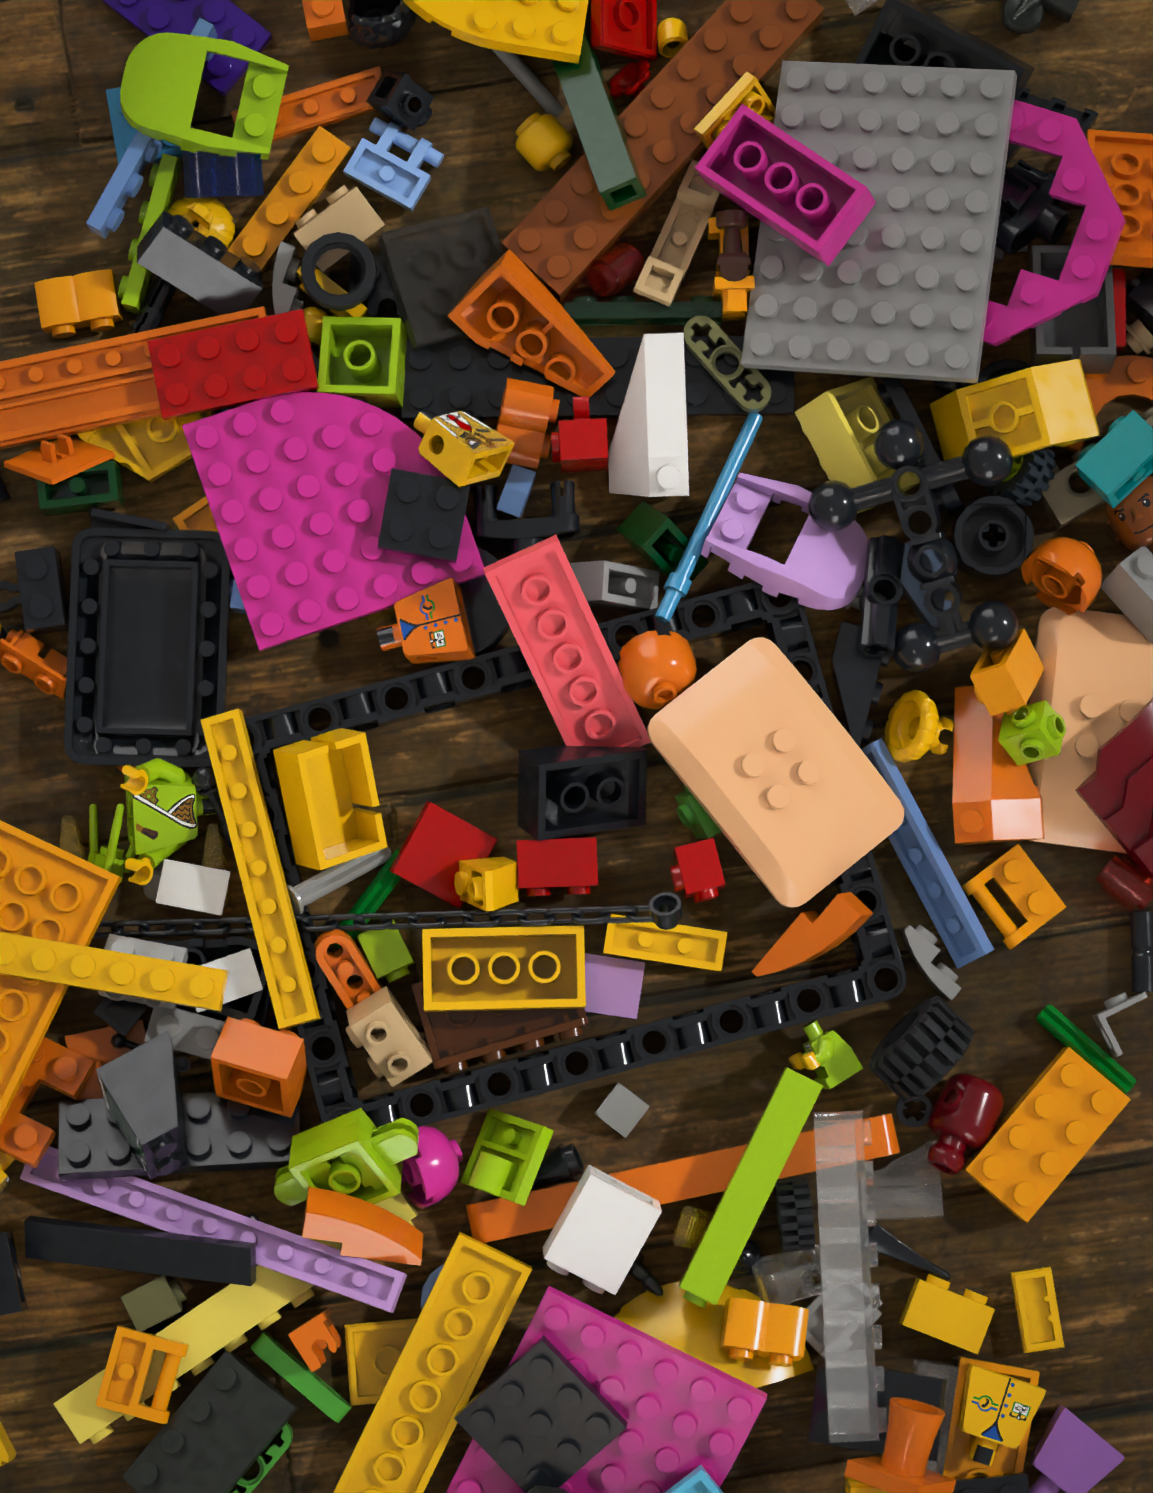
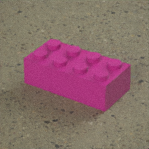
M744 104L739 107L695 167L706 184L828 267L876 204L866 186Z

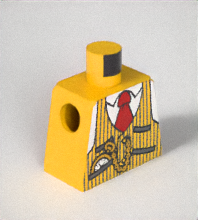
M425 408L417 415L414 421V428L424 434L418 447L419 454L459 487L500 476L515 444L507 437L462 411L438 416L429 408Z

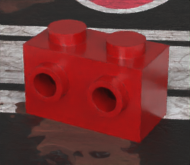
M596 837L546 839L539 841L516 840L518 889H526L527 896L551 895L550 888L566 887L567 895L590 894V886H598Z
M714 838L675 847L673 855L676 865L670 866V874L675 892L683 890L684 898L693 897L695 903L718 898V890L723 889L726 884Z

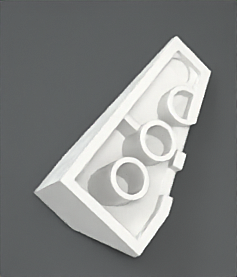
M683 332L643 334L608 451L609 493L645 497L689 496Z

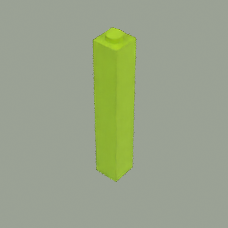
M785 1067L679 1283V1287L686 1290L683 1298L705 1308L707 1302L714 1305L717 1304L822 1090V1084Z

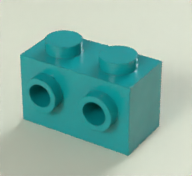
M1134 410L1126 417L1121 416L1117 418L1108 428V434L1097 444L1093 443L1087 446L1081 452L1078 462L1075 464L1081 479L1113 509L1153 472V428Z

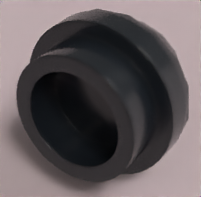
M748 1239L731 1275L745 1278L753 1275L759 1269L762 1262V1253L759 1246L753 1240Z

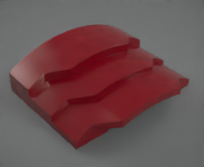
M1153 697L1118 733L1098 749L1096 771L1075 790L1148 879H1153Z

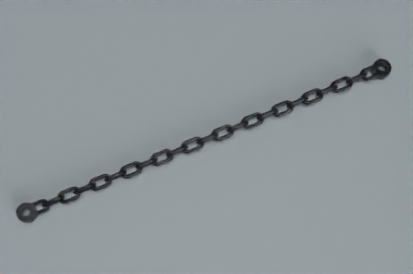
M664 892L652 897L649 905L294 916L296 921H300L299 927H297L300 933L329 932L334 929L342 931H372L385 929H437L441 927L476 928L653 922L660 929L668 930L678 925L683 913L681 899L676 894ZM638 911H650V916L638 917ZM599 912V918H583V913ZM611 912H626V917H611ZM572 913L571 919H556V914ZM528 914H544V919L529 920ZM501 915H517V920L501 921ZM462 916V922H447V917ZM474 916H489L490 921H474ZM250 917L151 919L145 921H101L98 927H111L112 932H97L96 930L93 938H108L109 934L125 937H165L170 935L195 936L255 933L253 926L251 927ZM435 917V923H420L419 918ZM392 918H408V923L392 924ZM365 919H380L381 924L365 925ZM326 920L327 926H311V921ZM338 920H354L353 925H338ZM231 923H246L245 928H230ZM192 924V930H177V925ZM203 924H218L219 929H204ZM165 925V931H150V926ZM123 926H139L138 931L123 932Z

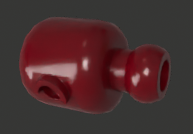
M967 1073L954 1074L946 1080L930 1114L928 1123L930 1130L939 1137L938 1142L929 1148L927 1155L928 1163L941 1172L955 1175L963 1169L965 1151L982 1149L989 1141L1004 1107V1097L997 1087L984 1079Z

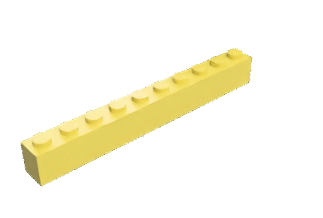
M402 1190L400 1194L374 1204L414 1226L411 1220L418 1216ZM310 1239L341 1250L340 1242ZM257 1265L256 1281L252 1286L229 1284L155 1334L156 1336L189 1344L186 1357H181L172 1391L181 1386L177 1378L189 1370L196 1376L215 1362L211 1355L224 1347L226 1351L231 1352L248 1341L244 1333L255 1325H258L262 1331L281 1318L278 1312L280 1308L289 1302L296 1308L313 1297L315 1294L311 1287L314 1285ZM154 1350L140 1400L141 1404L145 1405L143 1401L155 1394L166 1352ZM105 1369L54 1403L80 1444L89 1438L93 1444H96L114 1431L110 1424L121 1416H124L127 1422L134 1418L131 1415L95 1406Z

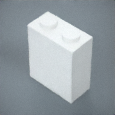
M588 1165L542 1247L544 1259L547 1260L546 1264L552 1270L567 1276L571 1272L583 1279L582 1283L594 1292L603 1294L606 1290L616 1295L662 1213L660 1202Z

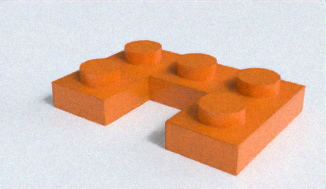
M44 1037L0 1125V1151L36 1169L56 1134L53 1129L23 1115L24 1111L41 1083L76 1100L95 1068L94 1061Z

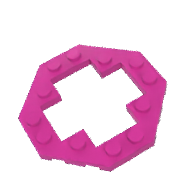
M1015 99L1009 143L1061 158L1049 195L1052 198L1084 207L1085 210L1058 281L1021 269L1007 306L988 300L983 343L995 347L1011 340L1010 337L1024 330L1033 329L1061 315V312L1081 302L1085 303L1097 297L1126 222L1077 119Z

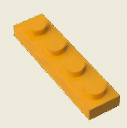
M319 126L229 247L228 251L239 258L244 256L251 259L263 273L277 254L280 241L284 243L287 241L297 227L294 222L309 211L352 153L351 147Z

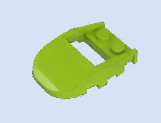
M157 33L142 40L128 57L120 89L121 110L127 122L141 134L158 141L162 139L181 147L180 150L197 153V151L218 153L220 156L236 157L237 152L261 154L260 159L268 160L289 65L234 41L178 33ZM207 52L249 62L232 138L190 128Z

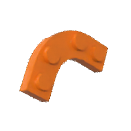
M1136 355L1115 357L1110 374H1084L1095 417L1102 407L1115 399L1133 397L1153 404V358ZM1084 441L1063 448L1077 453L1081 450Z

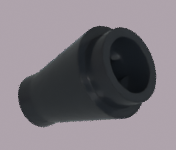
M561 1143L544 1155L531 1191L540 1187L576 1181L577 1176L585 1172L580 1154L573 1143L566 1146Z

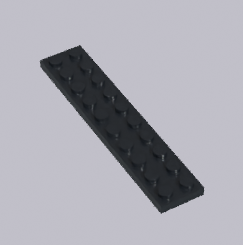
M694 336L692 338L693 342L696 343L702 340L709 347V352L703 354L707 359L710 358L716 348L724 345L721 341H718L714 347L708 340V336ZM728 336L742 352L744 336ZM643 337L589 338L616 371L589 398L590 418H619ZM472 339L407 340L403 408H401L402 421L415 420L417 415L425 408H429L436 414L473 410V414L482 415L483 419H498L507 378L554 387L553 399L560 400L557 418H574L573 397L581 396L545 378L544 374L524 364L520 366L510 361L511 357L491 347L486 349L476 344ZM684 344L687 417L747 416L751 414L742 410ZM722 354L715 362L717 370L724 375L733 374L739 366L737 359L731 354ZM757 369L769 382L771 397L768 405L762 411L756 413L761 416L794 415V371ZM744 370L742 376L737 381L730 383V385L736 388L740 382L746 389L744 399L747 402L751 399L760 402L762 400L760 398L762 388L759 385L751 388L745 381V376L750 375V373Z

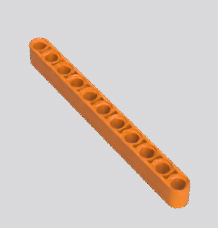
M892 1113L800 1132L778 1179L900 1153ZM747 1144L610 1173L608 1175L658 1200L660 1205L725 1191ZM580 1180L532 1190L525 1206L502 1198L465 1205L472 1238L482 1243L554 1228Z

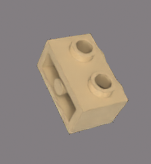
M343 185L326 198L330 205L317 214L314 209H311L294 223L299 229L292 234L306 251L312 242L325 234L346 233L354 235L363 242L385 224L357 186L348 190ZM340 248L329 250L321 255L316 265L323 272L350 251Z
M387 986L346 1010L349 1026L345 1030L356 1048L364 1046L370 1055L366 1059L374 1074L378 1078L385 1076L392 1087L433 1062L428 1044Z

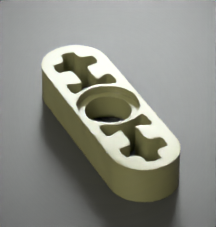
M707 316L691 318L686 323L683 331L684 344L742 410L749 413L762 411L768 405L771 397L769 382L757 369L744 368L741 365L742 352L715 321ZM696 326L700 330L705 327L710 329L708 340L714 347L718 341L724 344L716 348L709 359L703 355L709 352V347L702 340L696 343L692 341L694 337L693 328ZM731 354L737 359L739 366L733 374L724 375L717 370L715 362L720 355ZM744 370L750 373V375L745 376L746 383L751 388H755L758 385L762 388L760 392L762 400L760 402L754 399L747 402L744 399L746 389L740 382L736 388L730 385V383L737 381L742 376Z

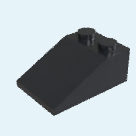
M548 746L519 750L518 827L539 841L645 825L647 749L644 747Z
M818 1360L808 1441L883 1453L888 1427L890 1398L900 1397L917 1400L943 1410L947 1379L850 1361ZM941 1426L936 1434L928 1458L930 1461H937Z

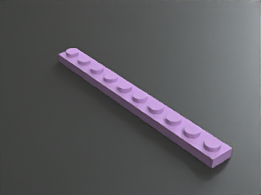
M50 1146L37 1168L34 1169L25 1164L20 1179L25 1182L168 1233L255 1243L256 1265L390 1313L394 1312L407 1277L403 1272L364 1258L340 1255L341 1250L308 1238H302V1236L134 1176L60 1180L58 1175V1149Z

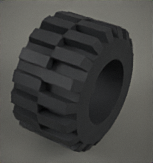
M939 996L932 997L913 1008L890 1030L875 1049L869 1063V1069L903 1102L912 1101L932 1089L957 1064L968 1049L974 1030Z

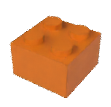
M227 1017L210 1057L216 1096L291 1118L308 1079L304 1039L289 1030L276 1031L262 1027L251 1019L243 1018L238 1020Z

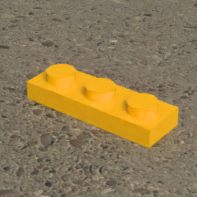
M611 914V917H626L622 915ZM653 922L608 923L603 953L721 972L727 932L679 924L672 929L664 930L657 927Z

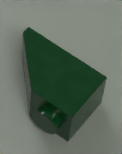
M644 501L637 506L617 529L636 552L667 579L671 572L676 571L689 543L686 536L667 516ZM700 555L690 576L691 581L709 563L703 555Z

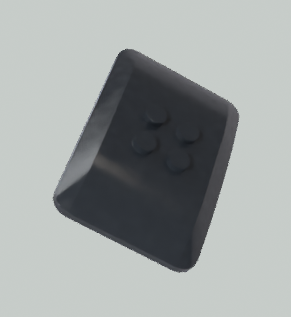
M87 528L79 532L74 538L71 556L64 749L67 756L75 763L82 765L138 766L155 758H161L180 768L212 767L201 719L226 712L231 567L219 532L202 530H167L165 532L155 529Z

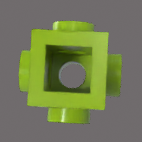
M1043 700L1021 706L1010 715L1004 712L998 741L1015 763L1020 766L1060 755L1062 740L1066 733V725L1061 715L1056 714L1049 703Z

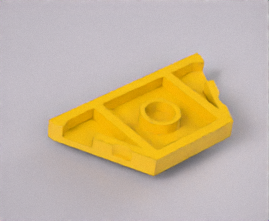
M215 410L165 421L160 416L78 433L77 435L82 441L113 451L115 458L112 459L152 483L192 458L182 425L215 415Z

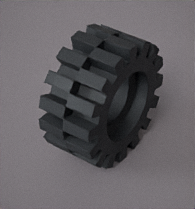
M807 1176L778 1179L775 1184V1202L782 1252L815 1249L814 1220Z

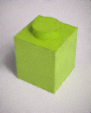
M372 930L357 935L378 980L386 977L388 983H392L410 974L408 966L415 962L400 930Z

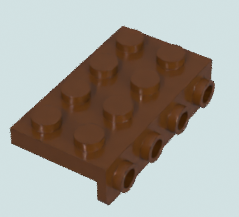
M423 981L411 985L434 1068H443L445 1075L467 1069L466 1061L482 1056L483 1063L507 1057L505 1053L507 1048L520 1045L522 1052L545 1046L543 1038L559 1034L560 1041L582 1035V1026L589 1025L584 1008L425 1012Z

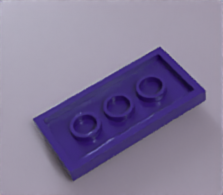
M103 0L108 7L146 37L167 32L190 35L199 18L214 25L218 35L216 39L234 41L259 53L263 51L273 38L268 30L229 0ZM214 54L210 61L205 60L201 80L225 97L248 69L249 62Z

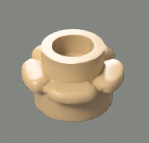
M1139 319L1130 326L1126 323V330L1128 331L1126 342L1137 355L1143 350L1146 354H1150L1149 350L1153 348L1152 334Z

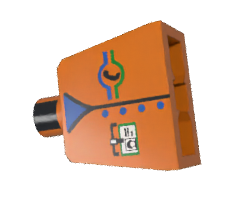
M453 578L441 581L397 601L394 604L397 623L377 628V636L382 651L403 647L405 657L413 664L471 660L476 658L461 586Z

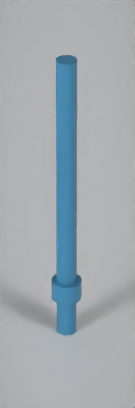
M758 413L747 415L675 572L670 573L664 585L666 593L655 614V618L660 622L669 623L680 598H685L692 584L690 576L701 555L705 539L709 535L763 420V417Z

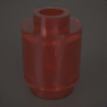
M621 242L591 264L587 272V280L590 287L601 296L617 294L639 278L644 267L643 256L636 247L628 243Z
M1114 855L1095 879L1103 885L1101 890L1129 912H1132L1135 907L1142 911L1153 898V889L1151 888L1153 886V879L1126 858L1121 860Z

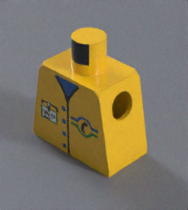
M968 1363L959 1420V1429L975 1436L968 1458L992 1466L998 1444L1017 1449L1045 1396L1046 1390L1034 1384Z

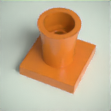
M900 1397L890 1398L888 1427L883 1455L848 1459L844 1476L889 1493H953L956 1484L955 1479L926 1469L936 1434L946 1414L945 1411L917 1400Z

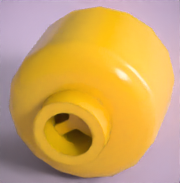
M534 113L516 130L515 134L518 138L515 147L535 170L541 172L552 168L554 171H558L571 159L572 155L568 151L573 144V137L554 115Z

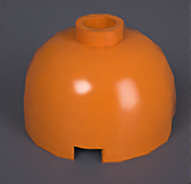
M1054 537L1044 541L1032 550L1023 561L1021 567L1025 583L1028 585L1032 581L1041 590L1035 596L1048 607H1055L1067 615H1073L1077 610H1080V614L1084 613L1095 600L1102 585V569L1094 550L1087 543L1072 538Z
M657 630L647 631L633 637L619 652L620 660L617 667L623 678L624 689L632 701L643 708L652 710L663 709L696 681L697 668L693 651L688 641L676 632L669 631L671 635L669 636L658 635Z

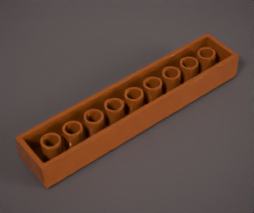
M726 0L618 116L647 196L610 211L599 193L588 159L584 153L502 242L503 254L510 249L538 276L561 304L690 165L692 159H695L706 148L694 130L701 120L746 72L755 76L760 85L763 86L782 65V60L786 61L822 22L825 8L816 0Z

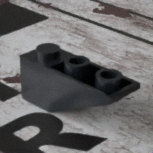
M841 622L830 667L846 731L860 748L861 743L868 744L874 721L867 720L870 704L878 706L883 683L876 680L880 666L887 668L890 656H882L880 658L865 656L862 651L858 650L860 626Z

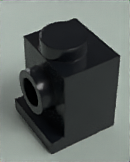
M385 69L366 102L390 121L402 126V128L415 131L417 127L425 125L430 119L432 108L429 106L434 97L411 80L407 73Z

